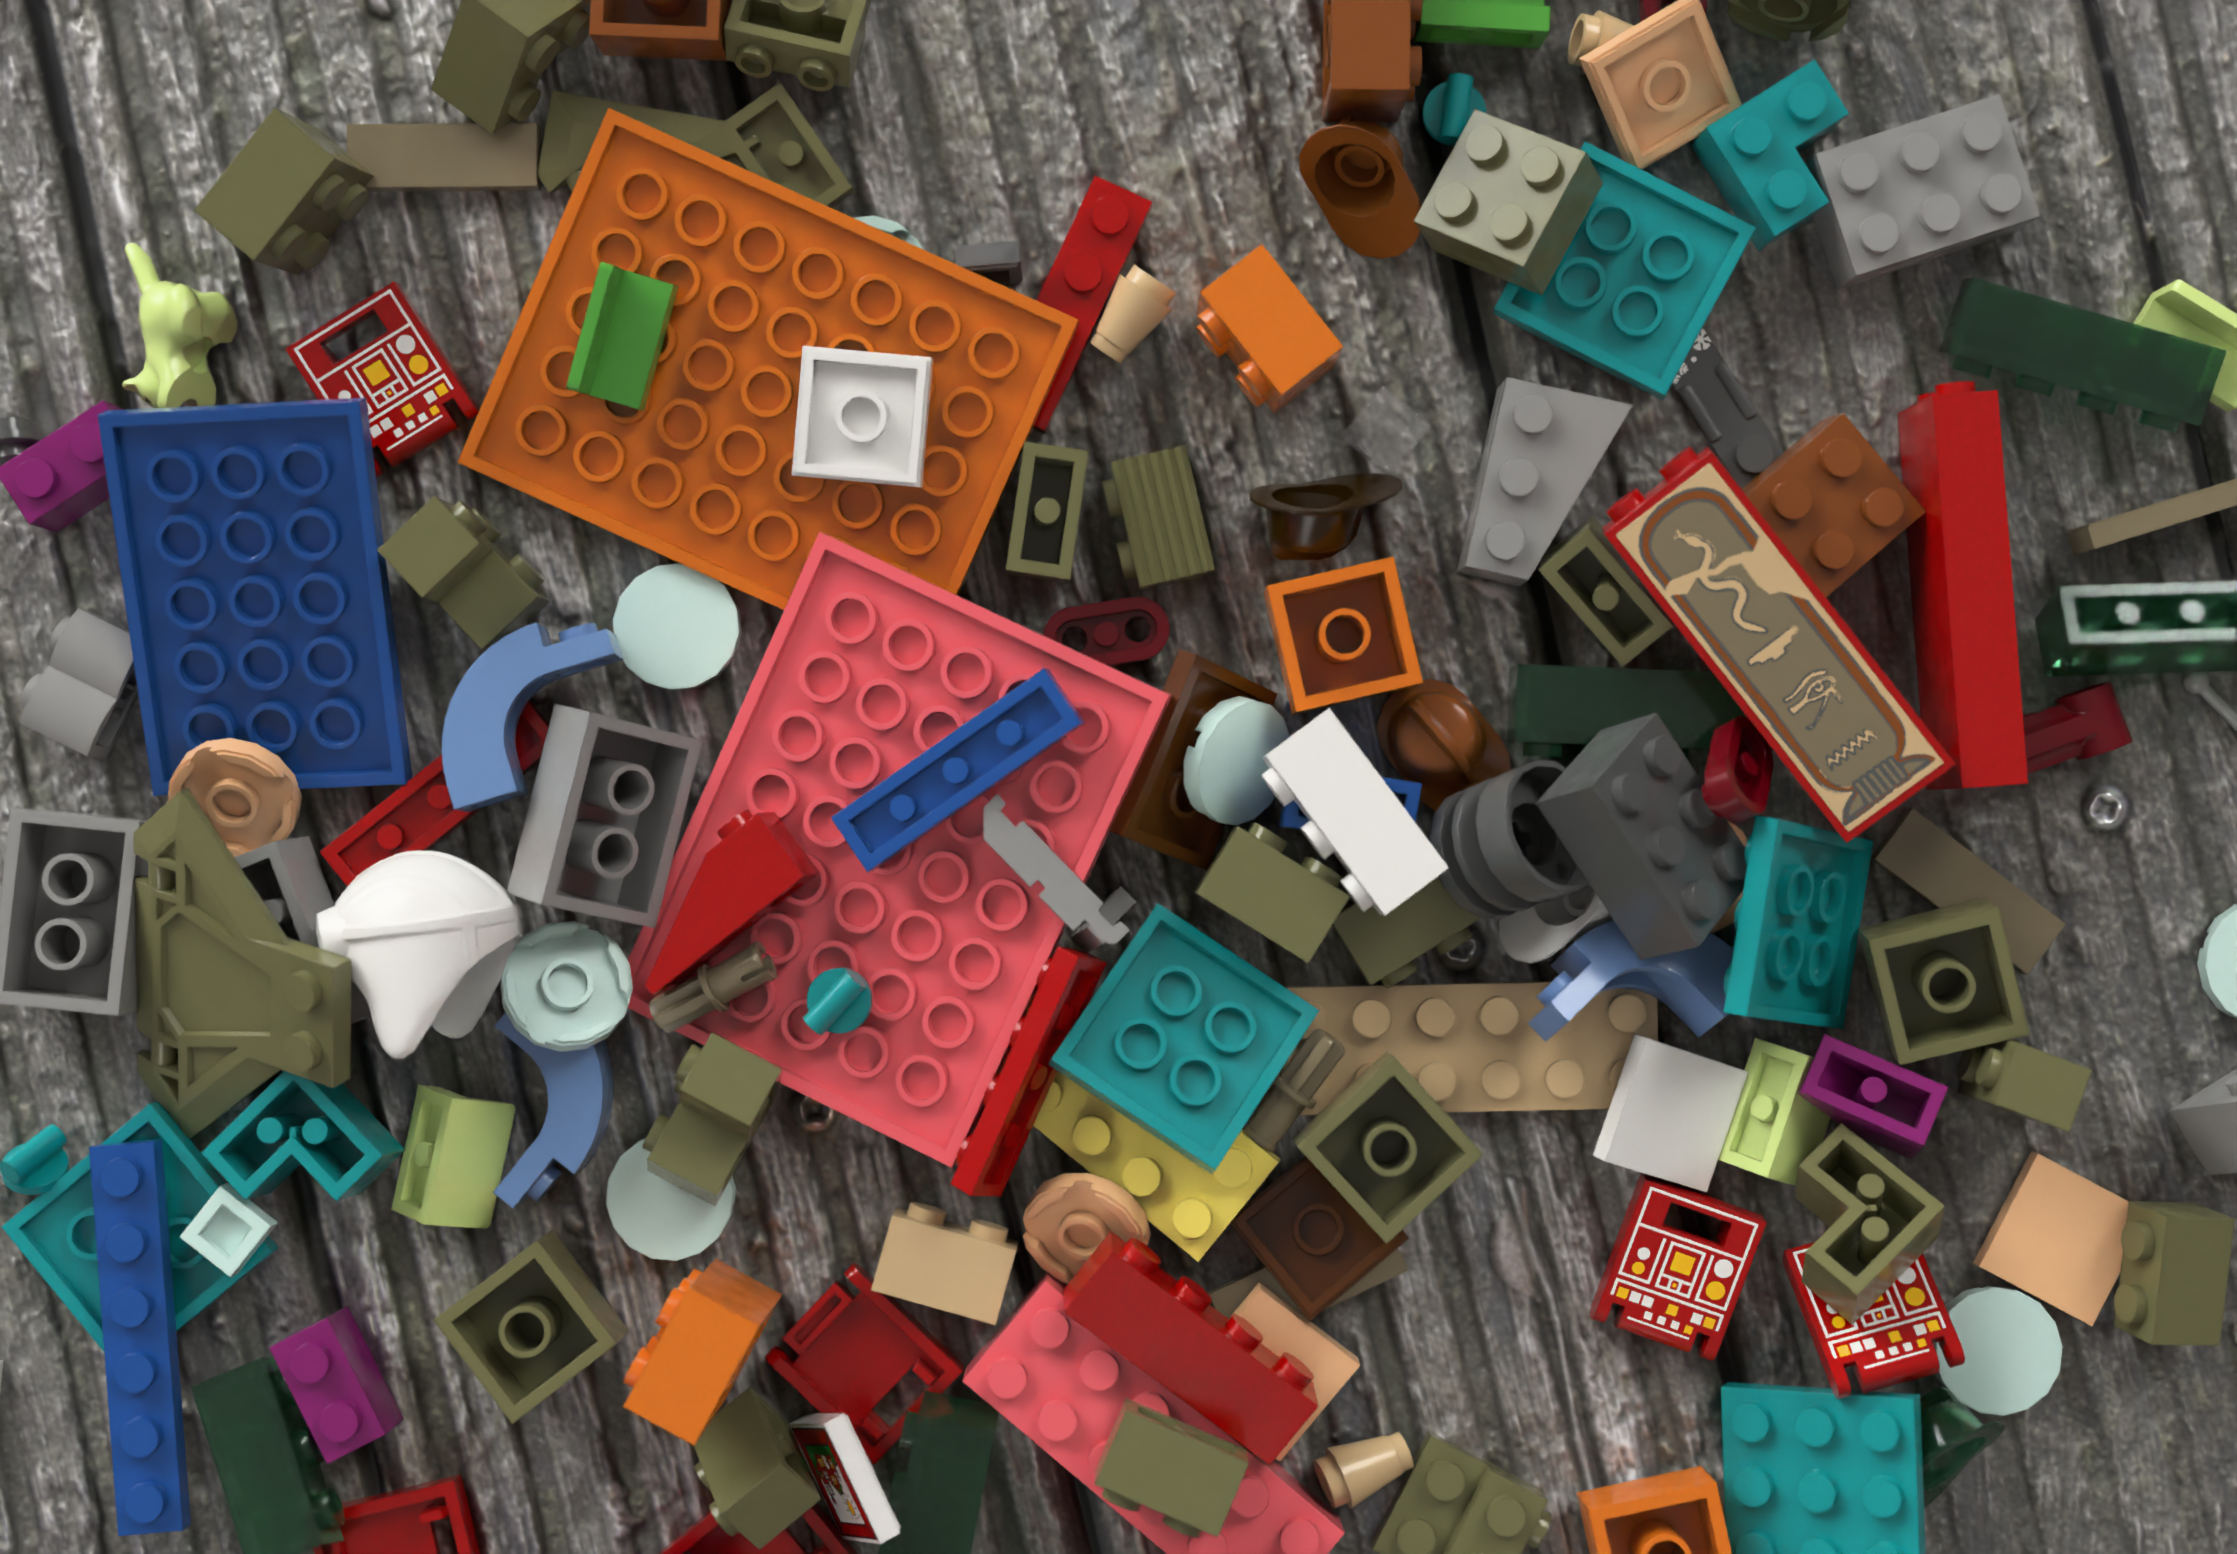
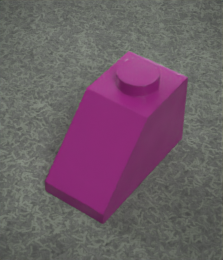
M1824 1034L1799 1095L1839 1125L1841 1123L1844 1124L1857 1136L1912 1160L1925 1145L1948 1087Z

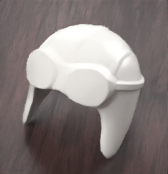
M417 850L390 856L360 873L343 891L333 907L316 914V934L320 949L352 959L351 980L362 992L369 1005L373 1025L382 1048L392 1058L402 1059L415 1051L431 1025L437 1032L452 1039L462 1038L473 1030L501 981L508 956L523 938L521 919L524 916L520 905L514 903L502 885L483 870L450 854Z

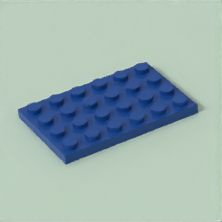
M350 398L112 410L98 414L153 796L168 795L169 781L188 751L206 741L227 738L257 743L278 755L295 774L299 789L407 784L406 782L412 778L387 564L386 559L377 551L384 544L367 399Z

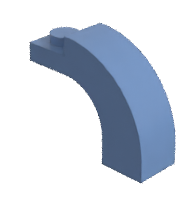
M536 622L506 635L478 657L467 670L454 692L446 713L442 733L443 770L454 810L467 813L529 794L516 750L517 724L524 707L540 689L553 681L622 661L623 656L617 636L608 629L598 631L596 623H588L559 632L560 642L552 644L548 629Z
M1609 921L1585 933L1550 965L1559 975L1536 996L1545 1007L1528 1024L1546 1042L1597 994L1611 989L1627 988L1645 992L1659 999L1699 1038L1728 1014L1724 1012L1726 1000L1724 976L1728 966L1732 963L1734 948L1719 937L1709 933L1699 947L1640 960L1615 921Z
M505 1012L494 1027L522 1048L536 1062L544 1077L548 1093L546 1119L539 1135L493 1191L510 1207L515 1208L526 1201L528 1197L538 1203L546 1195L562 1174L554 1166L557 1161L573 1174L587 1166L596 1153L609 1123L613 1104L614 1083L611 1058L605 1040L587 1049L564 1052L537 1046L515 1030Z

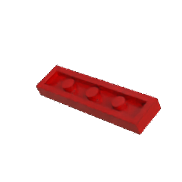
M1096 175L1036 301L1080 321L1033 426V429L1044 434L1047 432L1119 275L1152 209V201Z
M531 700L524 707L516 730V750L523 775L540 762L549 727L548 721ZM442 754L407 781V784L402 785L320 851L321 855L347 887L364 870L390 856L406 851H429L481 810L477 809L467 813L454 810L444 775Z
M1058 946L1054 956L1044 963L1038 974V991L1027 1015L1018 1021L1010 1037L1011 1051L1001 1073L993 1078L983 1097L985 1108L977 1126L959 1148L956 1158L958 1167L950 1183L952 1186L970 1196L1001 1197L1058 1072L1048 1065L1050 1059L1089 1004L1107 962L1086 951Z

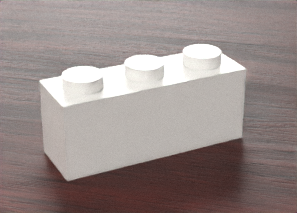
M1330 708L1262 758L1270 769L1264 772L1261 777L1284 807L1293 800L1309 820L1308 823L1301 827L1302 832L1323 859L1334 853L1348 872V875L1340 880V882L1363 912L1373 906L1379 915H1387L1449 868Z

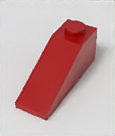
M746 810L732 818L718 830L717 834L722 841L706 853L645 983V986L652 995L666 992L679 985L693 974L699 966L707 963L820 874L819 870L774 811L756 813L753 816L749 810Z

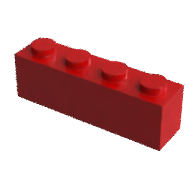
M1110 1231L1063 1289V1312L1260 1459L1271 1465L1319 1407L1312 1382L1314 1379L1312 1372L1290 1353L1284 1352L1279 1357L1261 1344L1263 1341L1262 1335L1241 1316L1233 1314L1228 1319L1210 1305L1212 1302L1210 1295L1195 1281L1186 1276H1181L1177 1281L1158 1267L1161 1261L1147 1245L1133 1237L1125 1242Z

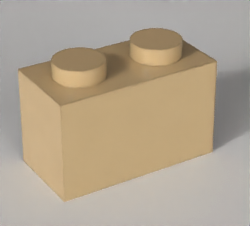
M910 1202L908 1210L897 1207L890 1220L871 1290L996 1325L1019 1241L1007 1238L1009 1229L978 1219H972L970 1228L945 1221L947 1215L945 1210L919 1202Z

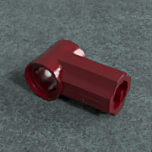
M2111 681L2069 693L2055 699L2056 705L2023 715L2027 774L2074 757L2076 760H2082L2097 756L2133 742Z

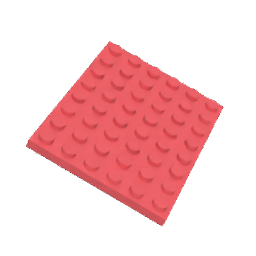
M819 532L673 857L656 927L642 926L629 955L628 962L631 968L633 991L627 1008L653 1020L649 1003L654 997L662 993L652 995L645 986V983L706 853L722 841L717 834L718 830L732 818L746 810H749L753 816L756 813L774 811L819 870L820 874L705 964L713 967L758 941L766 948V952L761 957L771 956L777 970V978L729 1002L730 1007L725 1012H718L714 1009L674 1031L702 1045L706 1044L713 1032L781 1068L779 1083L952 1168L957 1164L956 1158L960 1146L971 1134L984 1106L983 1097L993 1078L999 1074L1010 1050L1012 1031L1018 1021L1026 1015L1037 991L1038 974L1044 963L1053 956L1067 926L1038 896L1045 887L1038 880L1029 887L983 840V807L998 794L1006 802L1001 812L1015 826L1024 821L1086 884L1172 695L834 537ZM1043 668L1049 669L1085 723L877 869L867 872L831 817ZM841 967L856 971L867 981L872 992L873 1003L868 1018L861 1026L850 1032L832 1033L826 1031L823 1035H819L803 1020V1017L808 1012L807 993L811 983L819 974L829 969ZM696 970L693 974H691L689 977H687L684 981H682L681 983H683V982L687 981L688 979H690V978L696 976V975H697V970Z

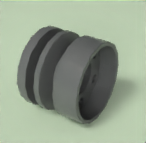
M1534 760L1493 779L1485 780L1475 786L1461 790L1443 800L1433 815L1429 839L1432 846L1449 867L1439 875L1443 887L1461 908L1479 918L1502 919L1518 911L1527 910L1540 902H1549L1577 892L1589 885V882L1536 804L1565 771L1566 768L1555 761Z

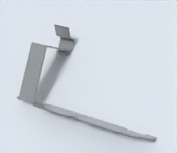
M996 794L983 807V840L1029 887L1037 880L1045 887L1038 896L1072 931L1085 921L1070 937L1082 951L1090 952L1105 942L1107 944H1117L1129 929L1121 921L1117 924L1115 923L1136 901L1120 886L1102 902L1024 821L1015 826L1001 812L1006 802Z

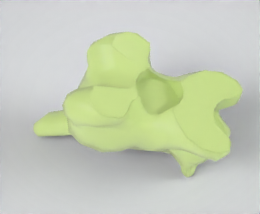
M132 242L127 244L125 253L142 294L139 301L138 319L145 342L146 360L143 371L137 377L123 381V388L138 394L144 402L153 408L180 407L183 403H186L187 407L215 405L216 386L208 367L207 355L209 349L217 344L232 342L238 326L233 307L226 297L219 292L202 293L185 284L160 281L151 257L137 244Z

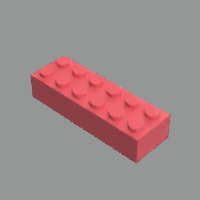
M1047 1272L1043 1274L966 1366L962 1379L963 1383L1166 1554H1328L1345 1534L1340 1516L1278 1463L1273 1461L1271 1465L1267 1464L1063 1312V1289L1066 1285ZM1125 1398L1247 1450L1249 1464L1218 1537L1205 1531H1201L1198 1538L1187 1536L1167 1526L1163 1522L1165 1516L1163 1513L1144 1505H1140L1138 1511H1130L1109 1502L1102 1496L1104 1488L1095 1485V1469Z

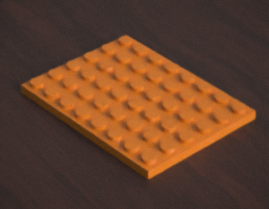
M608 107L457 463L782 610H785L819 532L834 537L959 595L1021 456L1024 442H1027L1080 321ZM601 262L679 287L644 411L566 389ZM802 346L922 356L934 359L922 488L792 475Z

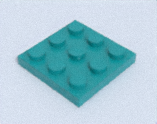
M1584 142L1580 150L1585 151L1603 182L1601 189L1543 295L1508 282L1494 307L1493 314L1663 401L1756 227Z
M1755 816L1753 833L1749 836L1745 846L1747 870L1743 895L1736 906L1734 914V924L1737 932L1732 963L1728 966L1724 976L1725 1013L1843 1029L1858 940V928L1860 927L1872 853V840L1855 837L1846 843L1837 832L1782 819Z
M1157 903L1054 1053L1048 1065L1210 1174H1213L1320 1010Z
M159 1101L149 1103L101 1144L162 1139L176 1332L178 1333L278 1250L279 1247L268 1235L240 1272L229 1277L180 1238L181 1234L219 1186L226 1183L192 1141L182 1132ZM88 1154L60 1177L52 1190L41 1193L1 1226V1228L104 1351L90 1155Z
M1727 1382L1721 1386L1725 1524L1732 1554H1926L1920 1394L1878 1391L1863 1394L1862 1390H1851V1396L1836 1399L1830 1388Z

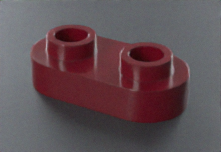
M1129 597L1064 608L1056 612L1048 620L1043 635L1063 644V637L1067 631L1080 629L1086 634L1088 641L1085 648L1079 652L1111 667L1147 661L1157 656L1167 643L1170 626L1165 611L1158 603L1146 597ZM1133 619L1146 621L1150 627L1149 636L1141 642L1130 640L1125 633V627L1129 621Z
M1738 716L1714 730L1704 773L1705 782L1702 785V795L1710 811L1719 818L1724 817L1729 822L1737 825L1765 811L1774 767L1769 744L1747 717Z

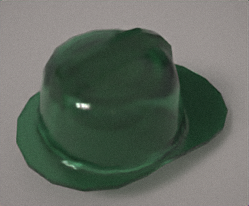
M1944 1387L1934 1388L1920 1399L1924 1508L1931 1504L1950 1485L1973 1457L1993 1443L2005 1428L2004 1423L1999 1421L1984 1425L1950 1390Z

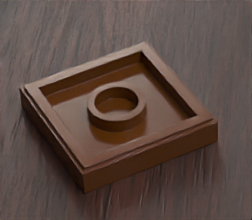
M1306 1156L1245 1205L1230 1222L1232 1228L1309 1322L1409 1239L1404 1231L1401 1230L1386 1244Z

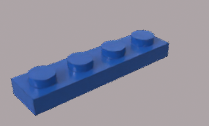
M1043 668L832 816L831 819L867 872L874 871L1082 726L1085 722L1050 670Z

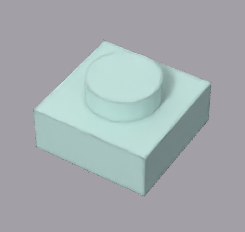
M229 1183L219 1186L181 1234L180 1238L225 1274L232 1277L240 1272L278 1222L249 1199L244 1200Z

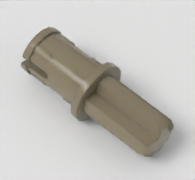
M756 941L747 949L713 967L703 964L697 968L696 976L654 997L649 1003V1009L658 1028L665 1032H673L714 1009L723 1013L729 1009V1002L768 981L775 980L777 978V970L771 956L761 957L766 952V948Z
M1321 1029L1314 1030L1282 1074L1278 1073L1273 1081L1274 1085L1250 1116L1242 1130L1260 1146L1271 1152L1275 1151L1279 1141L1305 1107L1313 1108L1316 1104L1313 1096L1343 1057L1345 1052L1344 1046L1326 1031Z

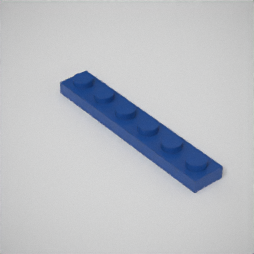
M162 1139L98 1144L89 1147L118 1536L183 1531L191 1525Z

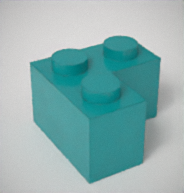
M1815 59L1706 127L1691 145L1735 216L1756 227L1751 241L1758 252L1810 220L1829 203L1828 198L1798 152L1830 133L1849 112Z
M283 1071L201 1154L244 1200L272 1193L301 1164L335 1201L361 1194L405 1151V1148L343 1083L331 1088Z

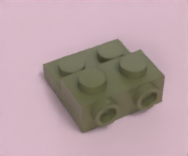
M733 0L724 26L726 60L735 62L736 67L741 72L751 77L764 78L769 76L773 70L797 76L802 85L814 91H828L833 88L834 84L850 88L865 40V20L872 0Z
M1428 1431L1413 1459L1414 1468L1407 1471L1370 1545L1372 1550L1379 1554H1521L1525 1545L1534 1549L1540 1545L1547 1533L1552 1515L1544 1510L1548 1499L1541 1489Z

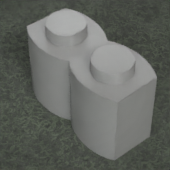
M78 608L72 617L67 616L63 618L54 629L49 642V648L53 651L49 666L43 674L33 676L25 686L20 699V706L24 708L20 724L87 757L104 760L118 740L129 717L132 704L138 697L129 630L95 613Z

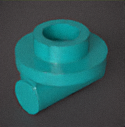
M1463 73L1449 74L1448 81L1436 86L1428 94L1422 109L1424 126L1430 136L1442 144L1455 146L1474 109L1486 113L1484 99L1479 91L1473 87L1474 77Z
M839 967L822 972L813 980L807 993L808 1012L803 1017V1020L819 1035H823L826 1031L846 1033L858 1028L866 1021L872 1009L873 998L869 984L863 976L848 968Z
M49 1124L26 1143L10 1150L0 1162L1 1176L4 1184L14 1192L28 1195L41 1194L52 1190L57 1180L69 1171L68 1156L63 1150V1146L67 1143L63 1131L56 1125Z

